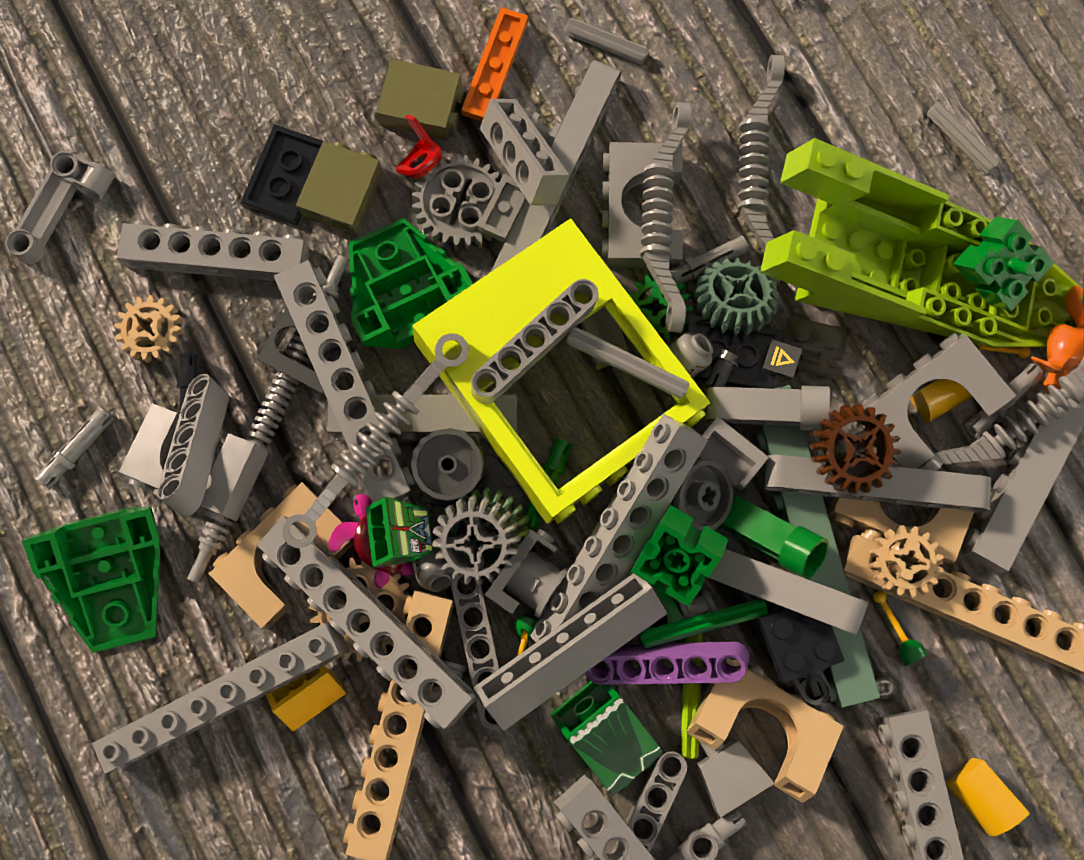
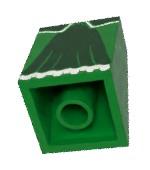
M590 681L550 714L566 739L612 796L618 791L627 788L631 784L632 779L644 769L652 767L664 753L611 685H600Z

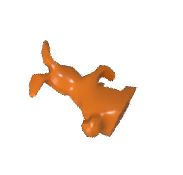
M1079 286L1071 287L1064 298L1066 310L1075 327L1058 324L1051 328L1047 338L1048 360L1044 361L1037 357H1031V360L1039 368L1049 373L1042 384L1047 392H1049L1047 388L1049 385L1061 389L1058 379L1061 376L1068 375L1084 356V307L1080 300L1084 290Z

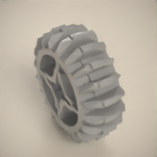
M475 496L469 498L468 505L463 499H459L456 502V508L449 505L445 509L447 516L440 515L437 521L441 526H436L433 529V534L439 538L432 542V546L442 549L437 552L435 559L441 560L445 558L446 562L442 569L446 571L452 567L455 570L452 574L453 579H457L460 574L465 575V584H469L472 577H475L478 586L482 585L485 576L491 583L494 582L497 578L496 573L500 574L505 565L512 566L509 560L512 555H517L518 546L513 543L519 542L521 535L511 532L518 527V523L516 521L507 523L506 520L510 517L511 512L507 510L501 515L498 512L501 508L500 502H496L492 508L488 507V497H484L480 505H478ZM469 517L470 523L467 525V532L460 533L458 537H452L455 523L460 519ZM482 518L492 523L498 531L486 529ZM473 535H476L477 540L483 541L480 546H477L476 541L470 540ZM502 544L501 554L495 560L484 563L483 558L486 555V549ZM456 550L466 552L471 562L461 557Z

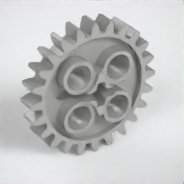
M452 155L450 164H447L441 158L439 168L435 166L429 171L430 174L427 173L421 177L422 182H415V190L417 192L412 193V201L415 202L412 205V212L418 214L415 216L416 224H423V234L432 231L431 242L441 238L443 248L449 242H452L455 251L458 250L460 243H464L467 251H470L471 242H475L481 248L483 237L490 242L493 241V237L477 231V226L499 184L500 173L494 172L489 174L490 164L481 168L479 167V158L473 164H470L467 155L464 156L462 162H458L455 155ZM467 181H471L472 183L466 192V201H463L460 206L456 223L450 225L456 213V204H459L462 199L464 187ZM448 182H456L459 186L455 188H450L445 184ZM477 192H482L486 194L487 197L477 198L473 194ZM443 207L448 209V212L440 214L434 210ZM465 218H473L477 222L470 225L464 223L463 220Z

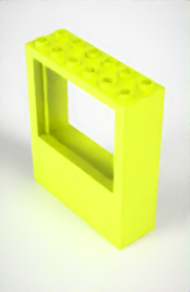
M571 218L412 325L414 342L430 364L436 357L434 352L435 345L443 335L453 333L465 339L469 348L466 360L458 366L446 367L440 372L439 377L547 525L553 520L557 524L564 521L576 510L574 505L579 501L584 506L593 500L603 490L600 486L604 483L610 487L623 478L629 471L627 467L630 464L633 465L637 454L642 450L651 435L653 427L661 418V416L563 487L557 489L494 402L489 404L479 403L472 396L471 381L474 373L572 283L579 279H587L592 281L598 288L599 295L595 307L585 319L605 306L645 361L689 382V388L685 396L679 399L672 395L678 404L664 414L692 428L706 416L703 410L710 404V401ZM576 293L574 295L575 300L579 303L586 304L590 302V298L585 293ZM561 314L550 316V320L555 325L561 326L567 323V320ZM533 335L526 338L527 344L531 347L538 348L543 345L542 339L538 336ZM450 340L444 343L442 352L445 358L455 360L459 357L461 348L457 342ZM507 357L501 362L503 367L508 370H513L519 366V362L512 357ZM483 379L478 382L477 387L480 391L487 393L485 389L492 385L493 382Z

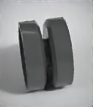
M447 428L433 431L420 440L413 452L411 467L413 477L422 491L433 498L448 501L461 498L476 488L483 477L486 461L484 451L475 437L464 430ZM451 458L454 462V467L450 470H445L446 465L442 464L444 459Z
M697 459L669 506L672 505L692 517L691 526L699 531H702L704 526L715 530L726 520L732 507L734 497L733 484L728 471L720 463Z

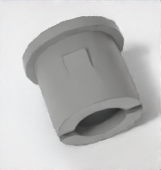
M530 550L504 589L535 610L534 615L541 619L550 604L552 596L557 592L567 576L568 568L566 567L561 570Z

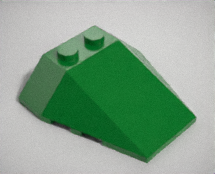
M401 218L349 242V266L352 276L350 296L352 298L353 310L351 312V321L363 346L402 349L415 343L412 325L473 285L464 266L459 262L455 263L446 255L443 249L433 245L427 236L405 218Z
M151 507L125 508L69 522L22 540L32 572L37 579H42L52 593L51 597L56 604L59 603L70 617L69 622L92 653L156 637L161 537Z

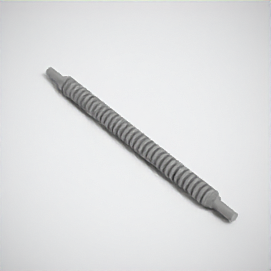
M337 256L326 280L328 284L323 286L327 297L333 295L335 300L339 298V287L337 285L349 262L344 256ZM313 293V299H311L308 304H311L315 301L314 299H316V293ZM327 320L320 321L321 323L326 325L324 321L327 322ZM294 335L292 341L295 343L291 342L288 347L291 350H286L285 355L299 364H308L309 359L307 357L309 356L300 335ZM278 371L275 377L280 380H272V384L276 388L270 386L268 389L273 395L266 394L264 397L270 402L263 401L261 404L266 410L261 408L258 410V413L263 417L256 416L254 420L259 425L255 423L251 425V428L256 430V432L249 430L247 435L252 437V440L245 438V440L255 443L267 451L269 448L263 444L270 445L272 442L267 436L274 437L276 434L270 429L277 430L279 425L274 423V421L279 423L282 421V418L277 414L284 415L286 411L281 406L284 408L289 406V403L284 401V399L291 401L293 396L288 392L295 393L296 390L291 385L298 386L299 384L296 380ZM227 517L224 518L223 523L213 519V523L206 521L205 525L211 528L209 531L203 528L201 533L206 534L207 537L199 536L198 541H200L198 546L200 552L187 577L188 580L199 583L212 554L216 555L218 549L222 550L223 546L218 544V541H226L227 538L221 535L222 533L229 535L230 530L225 529V526L232 527L234 524L228 521L229 518Z

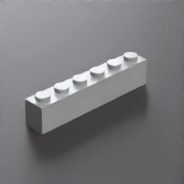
M1046 393L1043 394V395H1045V396L1048 397V398L1050 397V393H1049V394H1046ZM1068 399L1071 410L1067 412L1060 406L1057 407L1060 414L1059 419H1055L1049 414L1046 415L1050 424L1048 427L1036 422L1035 424L1039 432L1037 435L1028 430L1024 431L1028 441L1022 442L1020 447H1017L1009 455L1007 463L1010 466L1006 474H1001L993 486V490L996 493L990 501V510L979 513V517L982 519L977 529L973 528L966 537L965 545H967V548L963 555L997 574L1010 570L1084 426V401L1078 404L1072 399Z
M377 395L373 399L377 410L382 408L386 415L388 412L383 405L384 402L392 405L397 404L392 395ZM421 395L413 405L420 412L417 415L410 412L405 413L410 424L397 423L402 432L401 435L392 432L388 433L390 438L395 437L398 438V441L406 443L417 442V438H424L433 431L447 428L464 430L475 437L478 442L480 438H484L453 395ZM501 395L494 403L518 434L517 395ZM328 402L327 432L333 438H336L337 442L346 443ZM360 404L354 407L352 411L353 419H361L365 416L367 412L366 405Z
M632 574L473 688L487 711L500 728L505 731L665 616L667 612L648 582Z

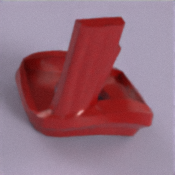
M408 114L405 118L421 140L416 143L413 150L396 166L395 170L398 174L409 178H420L439 163L442 158V150L426 133L416 117ZM427 156L420 165L412 168L419 159Z

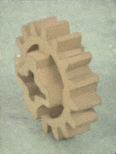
M153 295L148 296L147 302L141 297H136L137 305L132 306L127 302L125 305L128 312L126 314L118 312L117 315L122 319V323L114 324V328L121 333L116 335L115 339L123 343L120 348L124 352L130 353V356L135 360L142 357V360L150 363L152 356H154L158 361H163L162 353L166 352L169 355H173V350L170 347L173 344L181 345V342L176 337L185 333L181 327L177 326L184 322L183 318L180 315H176L178 310L172 304L169 305V302L162 297L158 302ZM145 322L152 328V332L155 334L154 336L150 334L147 330V326L144 324Z
M901 525L896 527V534L892 529L884 532L886 539L881 537L875 539L874 542L879 549L870 550L869 554L876 557V561L870 563L869 568H877L879 573L873 579L874 581L880 579L885 581L882 587L884 591L894 587V596H902L904 591H906V595L909 598L916 596V589L921 594L929 592L926 583L937 585L938 580L933 575L942 573L944 569L937 566L936 561L944 559V556L935 554L934 550L939 546V543L929 544L927 541L930 537L929 532L919 536L918 527H911L907 533L905 526ZM897 540H903L898 550L889 549ZM919 548L922 549V551H923V553H924V555H925V558H924V556H923V554L921 553V551H920ZM907 555L906 560L911 562L913 566L906 567V563L901 561L899 557ZM886 564H887V565L889 566V568L891 569V571H892V573H893V576H892V575L890 574V572L888 571ZM923 573L919 580L909 583L913 578V574Z

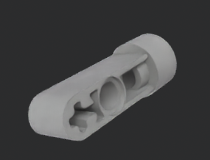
M801 386V390L711 387L707 389V399L710 401L706 408V421L713 422L718 416L725 423L800 426V431H823L819 421L821 419L829 420V386Z

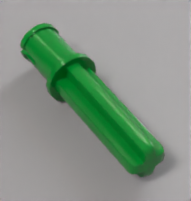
M559 438L554 439V444L546 463L541 464L543 470L555 486L560 475L564 476L565 474L562 470L574 446ZM529 500L524 512V516H528L529 520L523 526L536 530L542 517Z

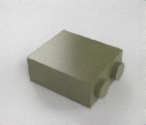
M391 58L376 109L379 124L415 133L405 118L406 115L410 114L416 117L430 137L448 141L450 131H455L457 127L458 113H456L458 103L463 104L466 86H462L460 73Z
M323 141L296 204L301 216L357 236L383 174L380 161L371 153L361 152L360 154L351 151L349 147L342 143L334 142L330 144Z

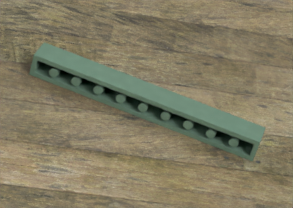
M787 385L774 389H791V386ZM756 425L758 431L755 434L756 446L767 456L788 455L811 458L804 431H800V426ZM766 463L763 464L764 474L766 473ZM774 491L772 503L776 513H781L782 520L795 527L803 526L829 541V550L823 565L809 580L851 595L823 497ZM832 626L845 661L830 666L825 670L830 686L829 702H834L835 707H846L880 698L861 629L859 628L857 635Z

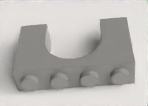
M610 142L609 153H603V172H608V182L603 181L602 200H608V210H602V228L608 229V239H602V257H607L608 268H647V264H645L640 256L641 249L645 247L641 244V238L644 236L641 232L642 227L634 224L626 216L622 208V199L630 189L643 184V181L646 179L643 175L644 168L651 162L664 143ZM682 143L679 144L674 152L672 161L674 176L671 179L674 183L678 184L682 176ZM672 229V233L668 235L672 238V244L668 247L672 250L671 258L669 259V269L681 265L683 259V230Z
M956 333L950 335L939 344L942 349L931 357L927 353L913 364L915 370L907 376L901 373L887 384L889 389L880 396L874 393L861 403L864 410L867 407L875 408V416L882 413L887 415L884 425L890 423L895 425L890 435L901 438L898 442L893 443V446L900 449L902 453L900 455H893V457L901 467L917 469L935 456L933 450L908 419L909 400L916 389L922 384L935 379H949L958 382L969 391L988 416L1016 397L1015 393L964 333L960 336H957Z
M153 403L151 404L119 470L120 473L131 477L128 482L129 484L146 490L148 485L155 487L153 494L157 495L180 414ZM228 433L210 470L203 501L200 507L207 509L204 515L222 523L225 517L237 522L269 451L255 443Z

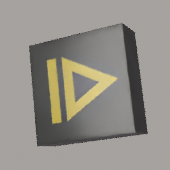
M772 339L761 371L792 380L802 349Z

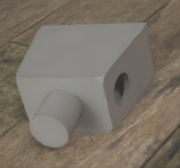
M734 739L725 745L722 743L716 750L700 742L707 756L699 760L696 765L713 809L720 818L774 785L772 779L738 740Z

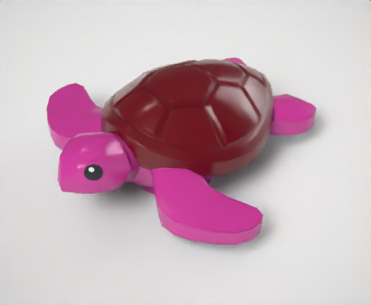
M357 494L353 506L354 512L360 521L339 524L332 532L328 544L330 550L334 553L345 542L354 540V546L359 557L373 568L365 507L372 504V500L366 494ZM410 563L373 568L376 570L374 584L379 589L388 583L389 575L399 573L401 576H411L414 574Z

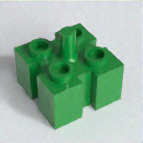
M995 217L980 233L979 236L983 240L979 246L969 245L953 264L968 281L980 283L975 289L989 305L1012 311L1029 292L1025 285L1029 281L1038 282L1055 263L1041 246L1029 244L1033 237L1019 220Z
M670 505L637 557L631 573L653 586L659 580L668 586L666 594L689 607L702 588L705 576L709 578L722 559L728 539L707 526H704L702 531H699L691 526L692 517Z

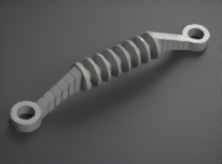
M783 55L770 56L767 67V86L745 119L741 121L739 127L742 132L739 136V142L743 144L739 147V153L743 155L739 158V164L743 166L739 169V176L742 177L739 180V187L743 190L738 193V197L743 201L738 204V211L745 218L744 220L749 225L750 230L764 252L767 242L774 239L770 228L766 224L768 203L763 201L769 197V192L765 190L769 186V180L764 178L769 175V169L765 167L769 163V157L766 156L769 152V146L765 144L769 141V135L766 133L769 130L767 115L768 108L783 82L785 58ZM771 277V281L777 282V284L780 283L781 280Z
M677 102L675 104L672 116V133L651 162L644 168L643 173L646 178L643 181V187L646 190L643 192L645 202L642 203V209L645 213L642 214V221L645 224L641 228V232L644 234L641 238V244L645 247L641 249L640 256L645 264H647V268L668 303L665 327L667 332L674 333L682 332L686 316L684 300L669 271V259L671 258L672 250L668 248L672 244V238L668 235L672 233L670 223L673 219L672 214L669 213L673 210V204L670 202L673 199L671 189L674 186V182L671 179L674 176V168L672 167L673 154L687 133L691 119V104L685 102Z
M450 333L438 339L434 351L436 357L431 365L426 368L403 396L396 391L392 393L397 402L396 405L384 402L383 405L388 414L375 413L376 418L380 422L378 426L367 422L366 425L371 434L370 436L361 432L357 434L363 444L361 446L352 442L349 444L354 452L353 456L343 452L340 454L346 464L344 466L336 463L331 465V468L337 474L313 502L311 507L303 514L297 513L286 519L282 528V535L288 545L294 548H303L313 542L317 530L315 523L320 518V515L324 513L331 504V501L336 498L348 482L355 487L359 485L354 474L356 472L365 476L368 474L362 465L364 462L375 466L376 462L371 455L372 452L380 455L385 454L380 443L393 444L388 435L389 432L401 435L402 432L397 423L401 422L409 425L410 421L405 413L410 412L417 415L420 412L413 405L424 391L427 390L428 385H431L435 381L434 379L446 367L458 366L466 360L469 348L462 336ZM447 341H455L461 348L460 355L455 360H449L443 355L442 347ZM301 521L308 525L310 531L305 539L297 540L291 536L290 526L294 522Z
M1084 356L1078 368L1058 379L1061 386L1060 390L1053 385H1049L1047 388L1050 397L1048 398L1042 393H1038L1037 398L1040 403L1038 406L1028 400L1026 402L1029 410L1028 413L1017 408L1015 410L1018 417L1017 421L1006 416L1004 418L1007 424L1006 429L995 424L994 428L997 434L995 437L985 431L982 437L967 447L934 452L935 456L917 469L937 471L943 464L1003 459L1006 457L1003 446L1006 445L1012 450H1016L1014 438H1018L1024 443L1028 441L1025 430L1037 435L1039 432L1035 424L1036 422L1048 427L1050 424L1046 415L1049 414L1055 419H1059L1060 414L1057 409L1059 406L1067 412L1070 411L1071 406L1068 399H1072L1078 404L1084 401Z

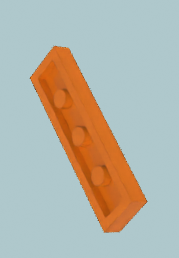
M503 7L500 8L461 109L463 116L482 122L489 100L500 98L529 22L528 15Z

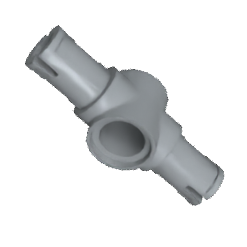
M735 808L712 825L708 823L703 828L690 831L685 841L678 846L679 851L667 860H714L717 857L718 850L725 846L724 841L743 826H746L747 822ZM699 838H707L709 840V849L704 854H696L693 851V844Z

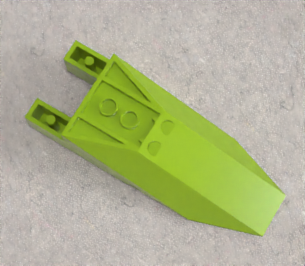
M813 138L787 153L780 183L817 198L809 235L792 230L767 242L760 273L797 286L795 301L946 337L954 333L957 336L964 333L973 343L989 347H1047L1048 333L1051 328L1058 324L1075 327L1066 310L1064 298L1071 287L1081 286L1056 264L1038 282L1029 281L1025 285L1029 292L1012 311L989 305L975 289L980 283L968 281L954 266L953 263L969 245L979 246L983 240L979 235L992 221L991 219L949 202V195L817 138Z

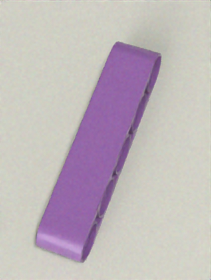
M739 642L664 643L650 648H644L642 644H624L602 660L608 665L609 669H604L599 664H596L585 673L590 681L600 685L733 683L741 680L745 675L750 654L748 649ZM732 657L740 662V666L729 665L725 658ZM700 658L707 666L699 667L695 665L692 659ZM660 659L671 661L674 667H665ZM628 660L637 661L641 668H634Z

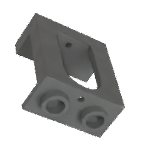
M286 307L284 312L280 311L275 317L272 325L274 330L270 337L264 338L257 350V360L262 366H269L313 389L317 395L327 399L315 371L282 355L277 350L290 327L296 328ZM318 322L315 326V332L322 333L327 330L328 326ZM352 339V341L348 342L352 353H354L357 346L354 339ZM334 348L328 361L338 360L341 356V349Z
M541 529L537 533L530 530L517 548V555H512L509 561L512 566L505 565L486 592L485 597L509 614H513L520 603L502 590L534 544L552 556L558 549L552 545L555 539Z

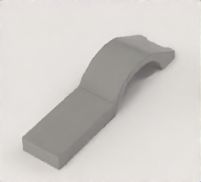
M534 112L531 121L551 148L562 124L556 122L554 128L551 129L538 123L540 114ZM509 172L503 174L477 226V231L504 243L526 199Z

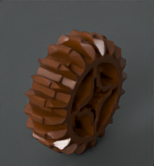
M855 404L852 409L849 405L841 406L840 413L836 410L828 413L830 420L821 419L819 421L823 431L815 430L812 433L815 438L819 439V443H812L809 446L812 450H818V455L813 456L811 461L813 463L821 462L822 464L816 470V473L818 475L827 474L825 483L827 485L836 483L837 491L843 492L847 489L849 494H857L860 489L862 493H869L871 485L874 488L883 486L881 478L890 479L893 477L888 467L897 468L899 466L897 461L893 460V455H900L902 451L894 448L893 443L898 442L901 438L890 435L895 425L893 423L884 425L887 415L882 413L875 416L876 409L873 407H867L864 410L862 404ZM851 422H857L865 426L863 431H858L854 436L841 430ZM874 441H876L877 446L876 454L873 451ZM834 443L838 446L839 450L836 459L834 457ZM852 443H857V444H858V445L856 446V448H854V447L852 446V445H853ZM855 449L858 452V455H853ZM857 463L869 467L865 473L855 477L845 472L849 467H854Z

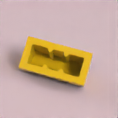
M938 379L919 390L910 400L924 422L928 424L973 396L958 382L949 379Z
M327 663L267 694L266 697L272 712L292 731H295L347 694V692Z
M971 758L945 782L946 787L989 836H998L1009 831L1030 814L984 760Z

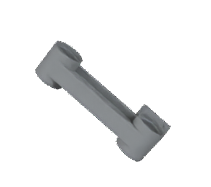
M60 151L51 158L50 169L18 226L6 238L5 243L8 251L24 264L30 265L39 262L44 255V247L76 190L93 200L101 202L115 174L106 167L96 162H90L71 152ZM69 166H74L70 172L64 173ZM30 242L29 247L21 252V247Z

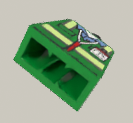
M384 497L365 507L373 568L410 563L432 554V542L439 537L433 534L435 527H430L428 511L425 508L390 497Z

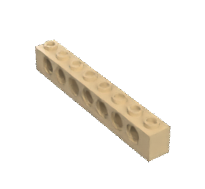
M862 533L861 536L856 535L849 539L841 560L845 577L878 591H883L890 596L1076 675H1084V624L1074 622L1071 625L1062 621L1063 616L1056 612L1045 609L1043 612L1031 608L1032 603L1019 597L1009 599L1000 595L1001 590L988 584L979 586L971 583V577L957 571H952L951 574L943 571L933 575L944 587V594L941 598L935 595L933 585L927 583L926 585L929 590L927 593L921 594L916 589L915 597L908 598L906 591H904L902 596H894V587L884 591L882 587L885 581L883 579L874 581L873 577L879 572L869 568L873 558L869 554L870 550L879 549L874 542L877 537ZM892 545L891 548H889V549H890V550H893V549L898 550L899 547ZM907 555L899 557L901 561L906 563V567L913 566L911 562L906 560ZM886 564L888 571H889L890 574L893 576V573H892L891 569H890L889 566ZM915 573L914 582L919 580L923 573ZM966 594L971 595L974 599V607L971 611L964 605ZM997 607H1000L1005 614L1002 623H999L994 615ZM1028 620H1031L1035 626V632L1032 636L1027 633L1025 628ZM1059 633H1061L1066 640V644L1063 649H1061L1057 644V636Z
M414 591L413 597L408 596L405 602L403 615L408 616L405 626L441 659L455 601L421 591ZM421 617L427 618L432 624V630L427 636L420 635L416 630V622ZM407 661L405 671L409 677L413 678L417 674L418 668L412 667ZM394 680L390 682L388 693L383 692L379 701L378 711L382 712L380 724H374L369 744L374 745L371 758L366 757L361 770V777L365 778L362 791L357 790L352 804V810L357 811L353 824L348 823L343 843L348 844L345 855L363 860H388L390 857L425 721L424 714L426 711L418 703L413 705L402 698L399 693L400 686ZM433 682V683L430 685V687H429V695H430V696H431L432 688H433V686H434V682ZM393 715H400L406 720L407 726L405 731L397 732L392 728L391 718ZM385 748H392L397 752L398 761L396 764H388L384 761L382 752ZM376 781L385 782L389 787V796H378L374 791V783ZM373 814L377 816L381 822L380 829H370L365 822L366 815Z

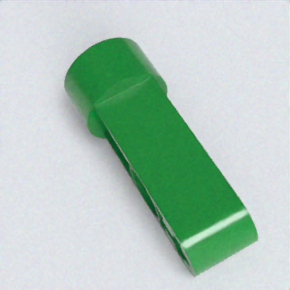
M733 494L731 511L719 528L777 559L781 567L797 576L809 580L819 571L829 550L828 539L803 526L795 527Z

